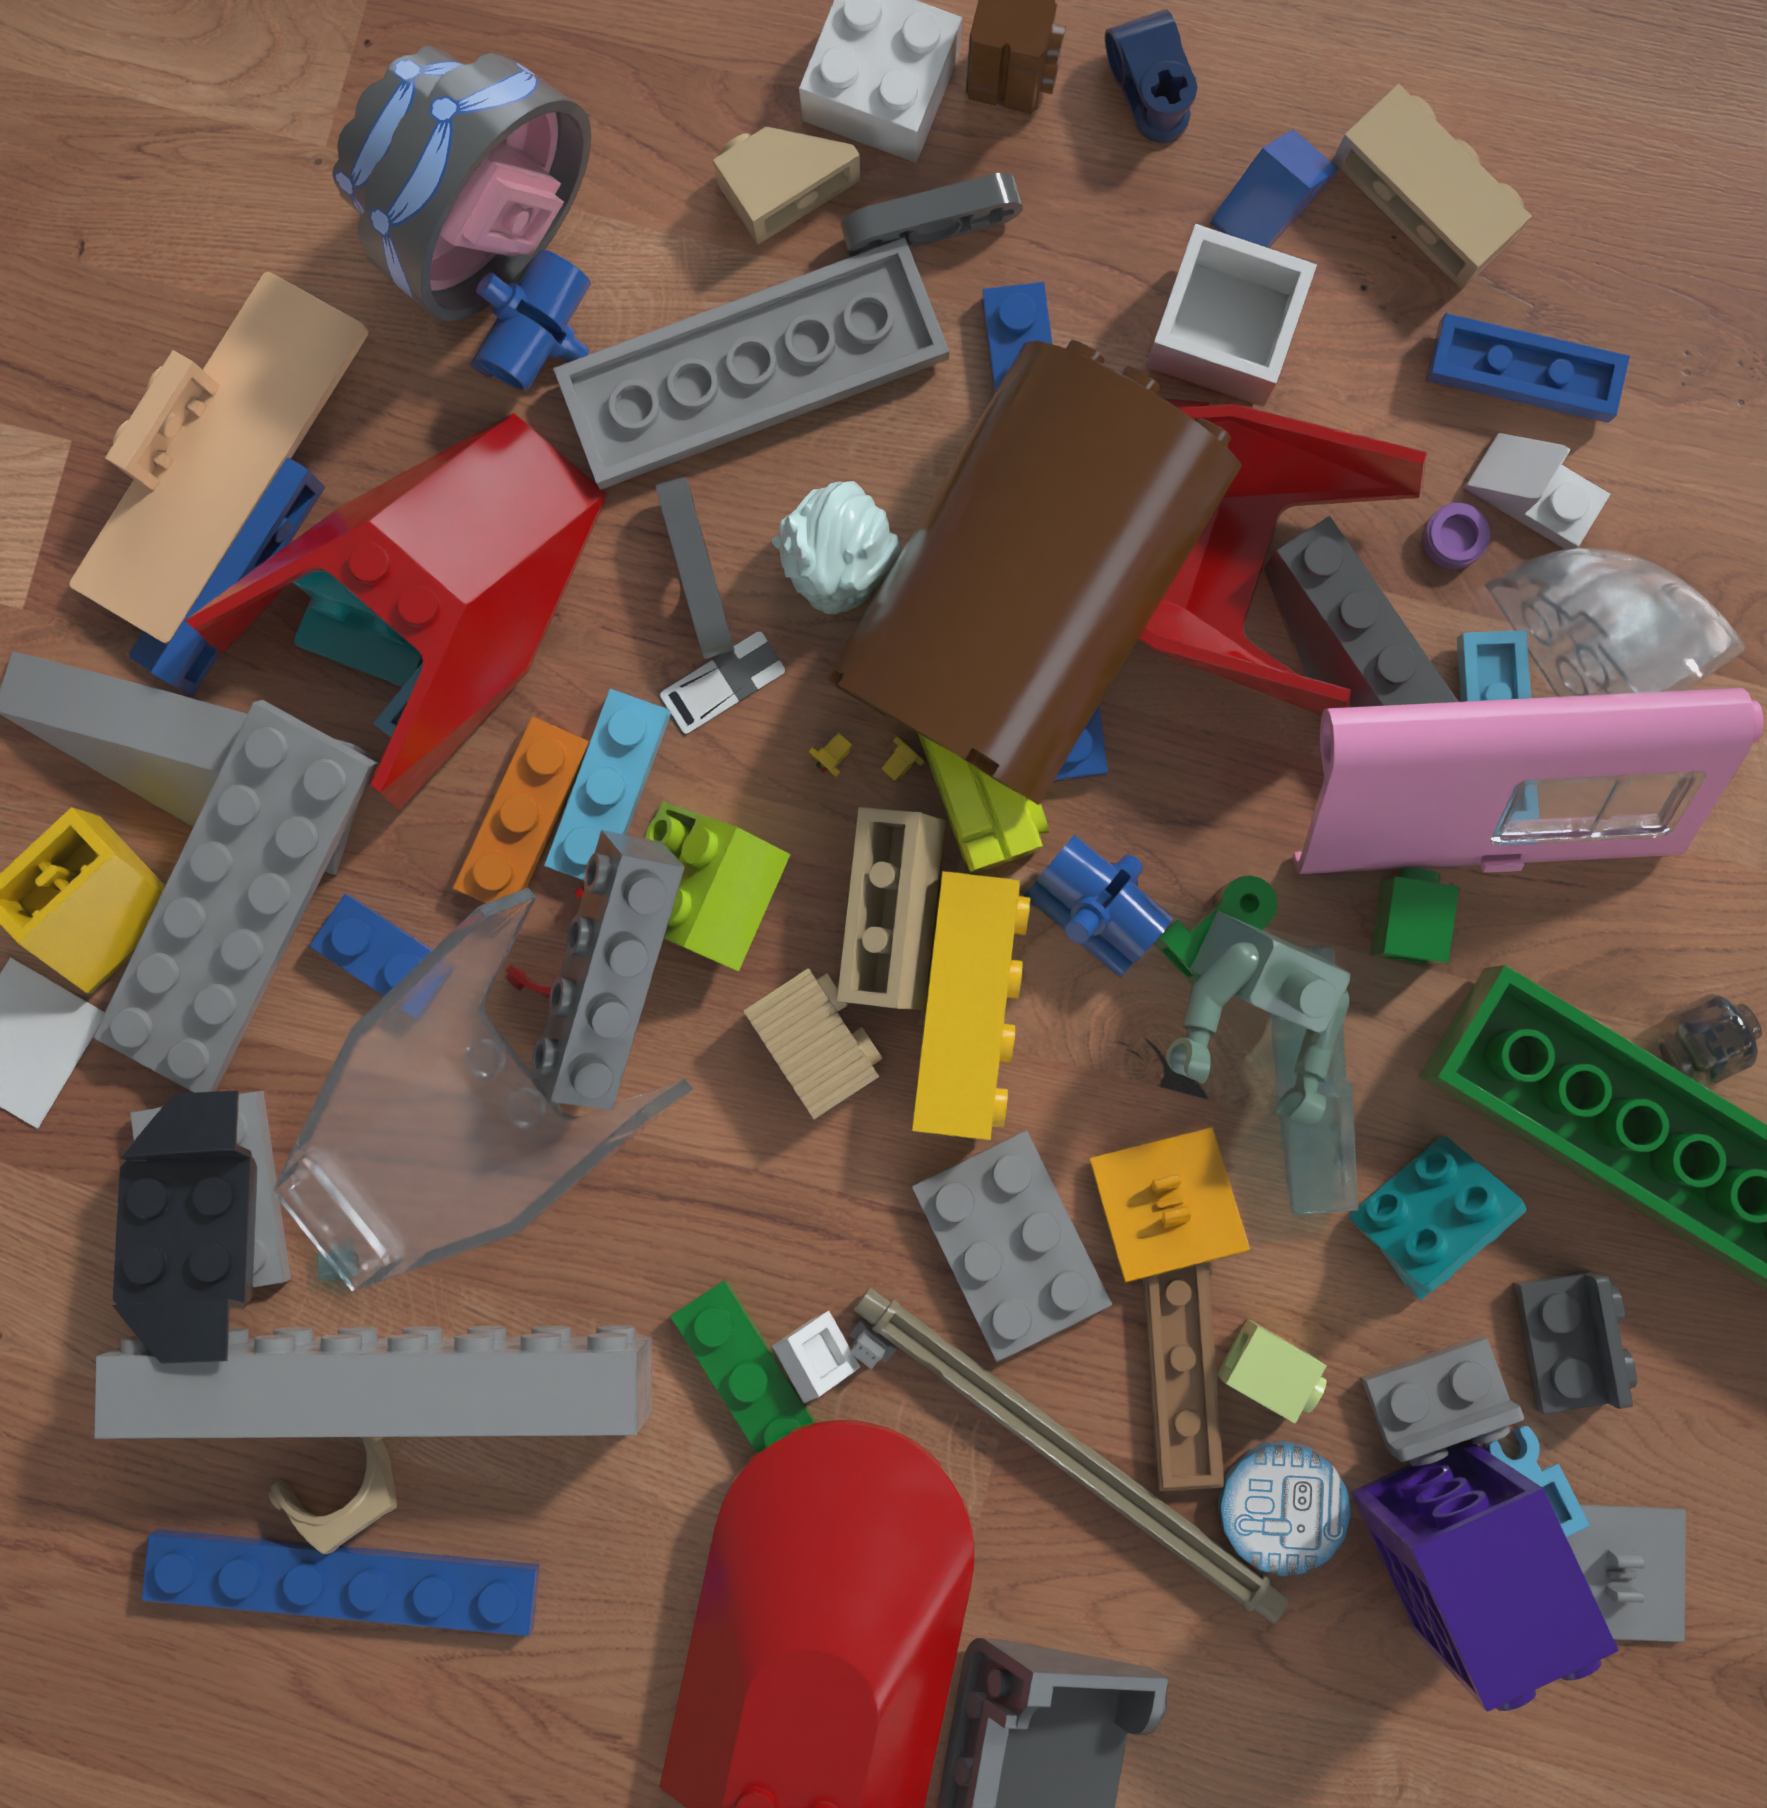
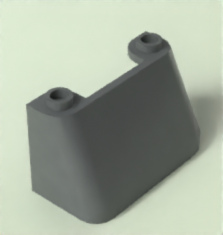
M974 1639L966 1649L963 1659L937 1808H1115L1127 1734L1148 1735L1155 1731L1166 1712V1691L1169 1678L1147 1666L1004 1639Z

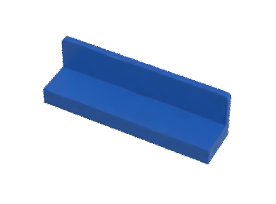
M287 457L169 644L166 645L143 631L129 653L130 659L151 671L150 673L168 684L194 696L220 653L185 620L290 544L322 494L325 486L308 469Z

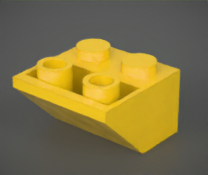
M71 807L0 873V925L19 945L81 990L92 994L133 955L165 885L101 816Z

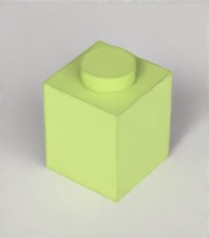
M1247 1319L1216 1375L1225 1384L1291 1422L1296 1423L1302 1411L1309 1414L1320 1401L1327 1380L1321 1376L1327 1365Z

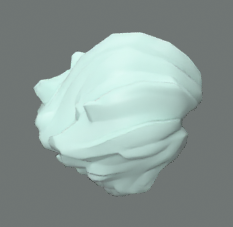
M838 481L830 483L825 488L813 489L795 511L780 521L778 535L772 538V544L780 552L785 576L791 579L797 593H801L813 608L826 614L847 612L869 600L880 586L882 580L887 577L901 550L898 536L889 532L886 512L883 509H879L872 497L866 495L863 489L854 481Z

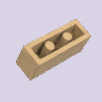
M1397 84L1345 133L1332 159L1461 290L1516 239L1532 217L1524 208V203L1519 194L1509 185L1498 183L1480 165V160L1475 150L1465 141L1454 139L1436 121V116L1430 105L1418 96H1411L1400 84Z
M859 807L837 1001L897 1009L925 1010L946 820L920 812Z

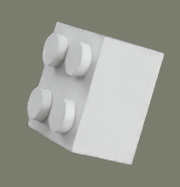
M834 0L799 87L802 121L917 163L960 55L963 17L917 0Z
M1195 224L1145 367L1264 407L1277 383L1317 264Z

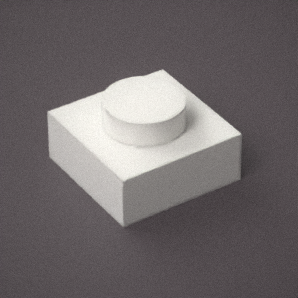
M830 1311L812 1318L772 1345L803 1403L820 1397L860 1368L855 1356L850 1353L851 1349Z

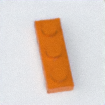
M531 717L453 889L515 916L572 792L587 752L589 741L538 718Z

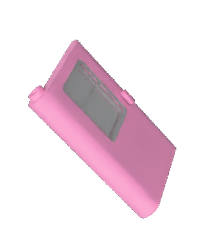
M1744 688L1324 709L1320 725V750L1324 781L1303 850L1293 854L1295 870L1298 874L1481 865L1483 873L1521 871L1524 863L1682 855L1745 759L1752 743L1757 742L1761 738L1764 723L1762 708L1758 701L1751 700L1749 693Z

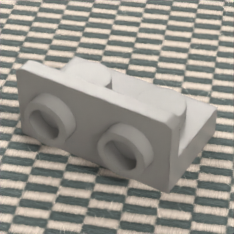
M1482 1335L1361 1377L1386 1450L1400 1462L1409 1460L1412 1466L1426 1465L1441 1460L1448 1455L1446 1447L1468 1439L1471 1440L1472 1444H1484L1501 1439L1510 1433L1508 1425L1524 1420L1520 1405L1512 1402L1508 1396L1489 1340Z

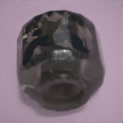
M1712 993L1668 1014L1662 1021L1661 1036L1656 1038V1047L1663 1062L1704 1087L1710 1088L1747 1070L1756 1063L1758 1055L1756 1040L1761 1038L1762 1030L1756 1016L1748 1006L1743 1003L1735 1005L1725 996Z

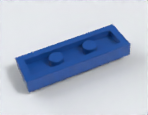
M1445 313L1438 324L1426 381L1609 423L1617 416L1630 356Z

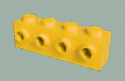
M942 872L912 1131L991 1140L992 1126L1004 1128L1008 1089L997 1088L999 1062L1011 1063L1015 1040V1025L1004 1024L1007 998H1019L1023 961L1011 960L1014 934L1026 935L1030 897L1019 896L1020 880Z

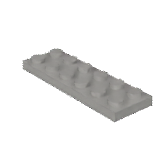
M904 237L553 369L599 489L602 490L949 360L950 351Z
M264 700L253 702L93 1038L194 1093L216 1091L378 763Z

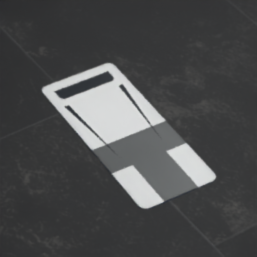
M756 632L735 645V651L719 655L661 692L662 700L683 733H690L785 673V667L762 632Z

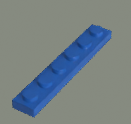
M157 1529L149 1534L142 1601L529 1636L534 1628L540 1564L339 1546L333 1553L322 1554L310 1543Z

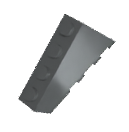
M1330 515L1276 550L1265 565L1264 570L1291 643H1295L1306 672L1304 677L1351 689L1350 707L1459 702Z

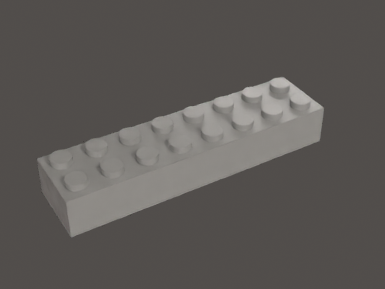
M544 1325L532 1327V1334H524L520 1337H506L505 1326L467 1328V1334L454 1337H442V1327L413 1326L403 1328L402 1334L391 1335L387 1338H378V1328L370 1326L339 1328L338 1335L322 1336L321 1338H313L312 1327L273 1329V1335L249 1338V1328L229 1327L228 1361L161 1364L137 1336L121 1338L120 1348L96 1356L94 1439L637 1435L652 1414V1336H635V1326L633 1325L596 1327V1333L587 1336H571V1326Z

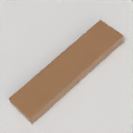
M1207 1262L1143 1279L1156 1481L1159 1491L1224 1487L1209 1263Z

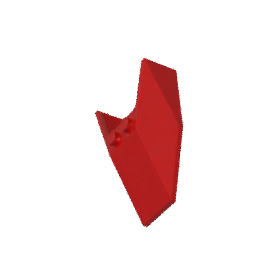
M1237 404L1178 408L1195 421L1197 418H1202L1226 431L1232 438L1227 448L1236 456L1242 466L1138 640L1155 652L1321 716L1324 709L1350 707L1351 689L1296 674L1249 642L1243 632L1244 624L1278 520L1285 510L1294 506L1419 498L1423 488L1427 452Z
M512 413L340 506L191 615L185 622L222 655L290 583L311 572L322 571L332 575L412 645L422 656V670L370 784L393 807L400 811L528 673L608 496L603 489L600 490L595 482L520 417Z

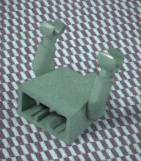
M1218 911L1190 970L1199 974L1200 977L1192 986L1183 1028L1187 1029L1186 1038L1180 1037L1170 1045L1166 1054L1167 1063L1174 1072L1200 1083H1205L1209 1076L1211 1064L1210 1053L1207 1048L1210 1034L1216 1033L1222 1007L1235 995L1256 1007L1307 1028L1294 1068V1073L1297 1075L1295 1087L1284 1093L1276 1105L1275 1112L1302 1125H1313L1320 1121L1326 1108V1097L1317 1093L1319 1084L1326 1081L1333 1049L1349 1006V993L1346 988L1350 982V973L1315 953Z

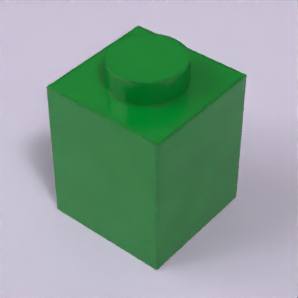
M1402 868L1401 877L1394 876L1381 881L1370 956L1430 966L1449 963L1459 886L1439 883L1441 873L1416 868Z

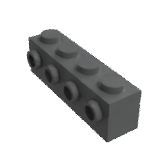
M604 830L600 832L595 853L592 854L587 863L584 877L585 888L578 913L572 919L569 926L567 951L560 976L556 978L551 989L550 1011L544 1032L537 1041L533 1053V1074L539 1080L550 1102L613 1110L685 868L663 842Z

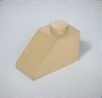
M764 127L751 136L747 133L736 136L726 143L721 149L719 156L713 159L719 188L757 245L861 181L860 155L853 144L771 127Z

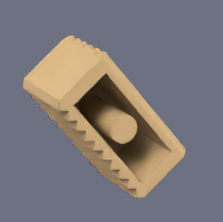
M808 968L745 1009L744 1013L812 1118L816 1119L880 1077L873 1065L883 1058L863 1027L851 1033L840 1017L838 1011L848 1006V1004L837 1001L838 989L829 975L826 973L816 980Z

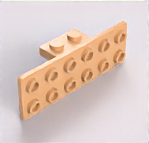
M265 272L203 370L192 360L172 350L164 365L159 367L150 377L147 392L130 419L125 421L115 433L113 446L105 459L134 480L71 578L70 587L168 645L287 457L292 458L369 333L363 323L277 275Z

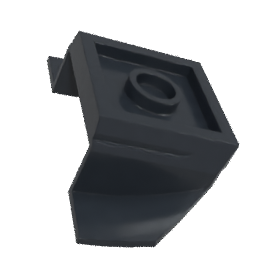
M239 1091L174 1094L120 1158L126 1160V1162L120 1167L113 1283V1301L117 1305L112 1306L161 1364L228 1361L230 1309H244L246 1303H249L252 1299L258 1166L254 1158H252L251 1150L237 1145Z

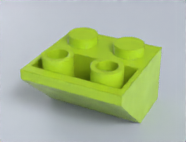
M662 801L656 817L651 821L646 830L645 839L663 842L685 867L663 939L739 971L791 854L739 827Z

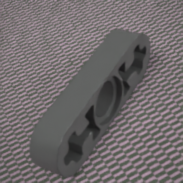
M997 173L858 209L841 221V228L850 257L904 237L910 249L995 227L1016 218L1022 212L1023 206L1015 177L1008 173Z
M685 476L656 484L659 502L703 657L707 659L735 651L687 478Z

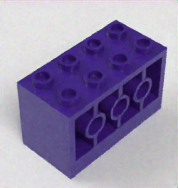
M1468 1439L1446 1447L1448 1455L1441 1460L1421 1466L1409 1464L1351 1491L1416 1635L1486 1712L1495 1708L1499 1711H1509L1529 1703L1536 1696V1689L1560 1678L1566 1681L1577 1680L1594 1673L1600 1668L1602 1664L1601 1659L1619 1650L1544 1488L1477 1444H1472L1471 1440Z

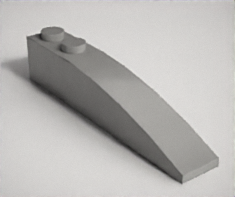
M12 651L0 688V715L191 827H194L247 716L246 713L14 651ZM337 740L372 760L373 755L360 747ZM357 807L325 870L327 873L337 875Z

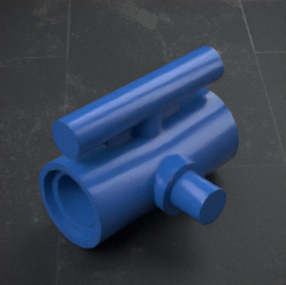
M544 249L539 250L536 257L531 260L518 284L513 282L507 285L492 272L486 274L479 282L476 292L493 305L492 313L497 316V319L473 357L470 366L486 377L492 378L494 375L506 384L525 392L531 387L548 356L552 359L561 357L567 363L587 356L589 348L574 337V328L568 323L591 285L590 279L571 262Z
M1074 834L1023 895L1024 897H1030V902L1059 925L1072 942L1081 944L1119 977L1145 954L1174 918L1138 887L1137 878L1143 871L1142 863L1138 858L1132 855H1125L1118 862L1109 863L1076 834Z

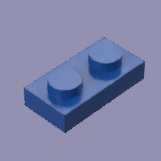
M349 894L343 895L309 946L413 1016L419 1017L455 965Z

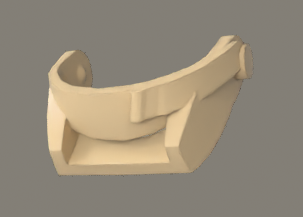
M361 1437L367 1452V1465L363 1484L357 1495L343 1509L332 1514L317 1517L305 1509L286 1482L278 1479L271 1484V1491L268 1495L272 1504L279 1510L283 1508L298 1532L322 1554L333 1553L344 1542L386 1513L397 1508L391 1459L382 1441L384 1437Z

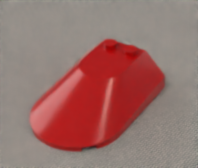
M857 1420L821 1421L793 1429L789 1435L772 1443L760 1453L756 1452L735 1476L721 1504L713 1532L659 1785L661 1789L685 1808L925 1807L972 1585L974 1537L970 1515L964 1498H961L955 1485L941 1468V1463L919 1443L902 1433L870 1422Z

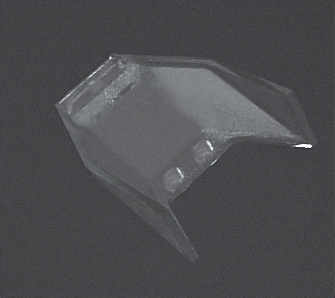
M529 888L477 907L351 1028L274 1186L272 1193L351 1291L517 1234L693 1089L686 1079H682L614 1104L613 1110L599 1109L582 1116L569 1115L561 1109L557 1102H550L539 1080L491 1023L485 1012L486 998L536 899V896Z

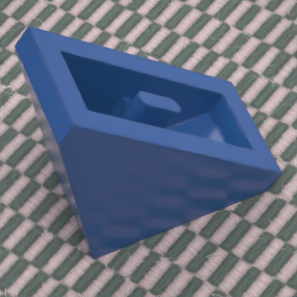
M1292 129L1260 150L1211 218L1210 224L1219 232L1270 248L1334 178L1339 168Z

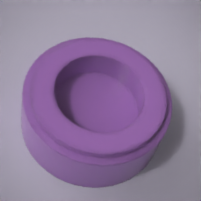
M1452 503L1441 507L1427 521L1422 533L1423 548L1429 559L1442 568L1452 570L1465 568L1475 562L1485 552L1490 541V528L1486 518L1478 509L1465 503Z

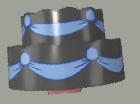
M424 46L419 49L417 54L404 55L395 59L388 66L384 78L371 84L362 92L356 106L355 118L348 122L339 134L337 145L339 160L333 166L332 176L340 192V197L362 215L359 220L358 235L366 253V259L432 316L443 321H456L470 317L491 305L476 292L479 282L486 274L492 272L507 285L513 282L517 283L539 250H545L565 220L581 186L589 160L591 126L585 110L580 105L514 59L501 54L487 53L480 56L475 63L464 65L446 51L436 47Z

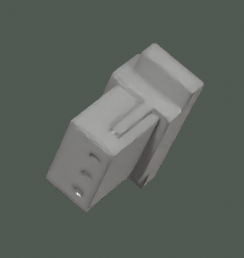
M861 1319L849 1334L855 1339L850 1353L872 1370L880 1360L886 1364L898 1347L881 1334H876L872 1331V1327Z

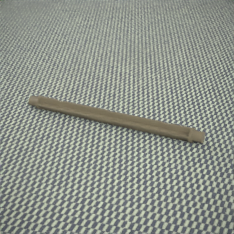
M871 1287L865 1292L855 1306L854 1311L873 1325L872 1331L876 1334H881L922 1366H926L937 1374L942 1381L1241 1603V1607L1250 1612L1254 1609L1271 1623H1275L1283 1615L1288 1606L1289 1599L1270 1586L1271 1582L1267 1576L1259 1574L1222 1545L1211 1540L1199 1528L1088 1445L1081 1443L1069 1431L962 1351L955 1349L943 1340L939 1334L901 1307L897 1300L893 1298L890 1302Z

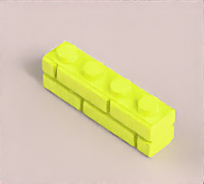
M918 733L968 874L975 875L1032 855L1042 849L1043 844L1040 836L1049 833V827L1041 804L1037 805L1029 799L1026 800L1024 796L987 776L967 761Z

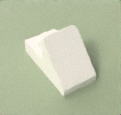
M1498 433L1464 487V489L1569 552L1579 547L1610 496V493L1562 465L1570 451L1566 446Z

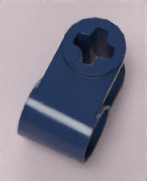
M1162 9L1106 29L1104 41L1108 62L1116 81L1122 87L1136 122V127L1140 133L1150 141L1157 143L1172 142L1181 137L1188 127L1191 115L1190 107L1194 103L1198 87L1196 77L1183 50L1180 34L1172 14L1168 9Z

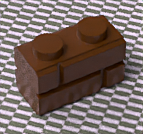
M978 0L969 37L966 93L969 100L994 106L999 101H1003L1004 108L1032 114L1035 109L1037 110L1041 92L1053 94L1066 26L1055 24L1057 10L1055 0Z

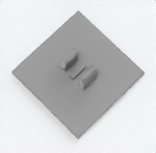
M1580 1504L1590 1526L1566 1538L1613 1639L1685 1642L1686 1510L1683 1508Z

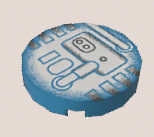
M1286 1440L1261 1443L1248 1450L1247 1454L1241 1457L1235 1465L1233 1463L1224 1475V1487H1221L1217 1501L1221 1527L1237 1554L1258 1570L1280 1576L1308 1573L1330 1560L1345 1539L1351 1515L1347 1488L1335 1467L1310 1447Z

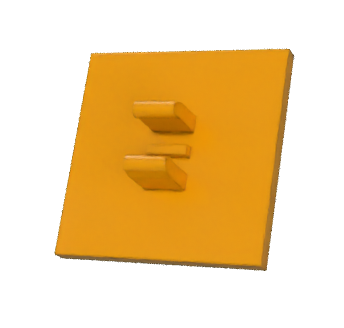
M1213 1127L1089 1159L1124 1283L1250 1251Z

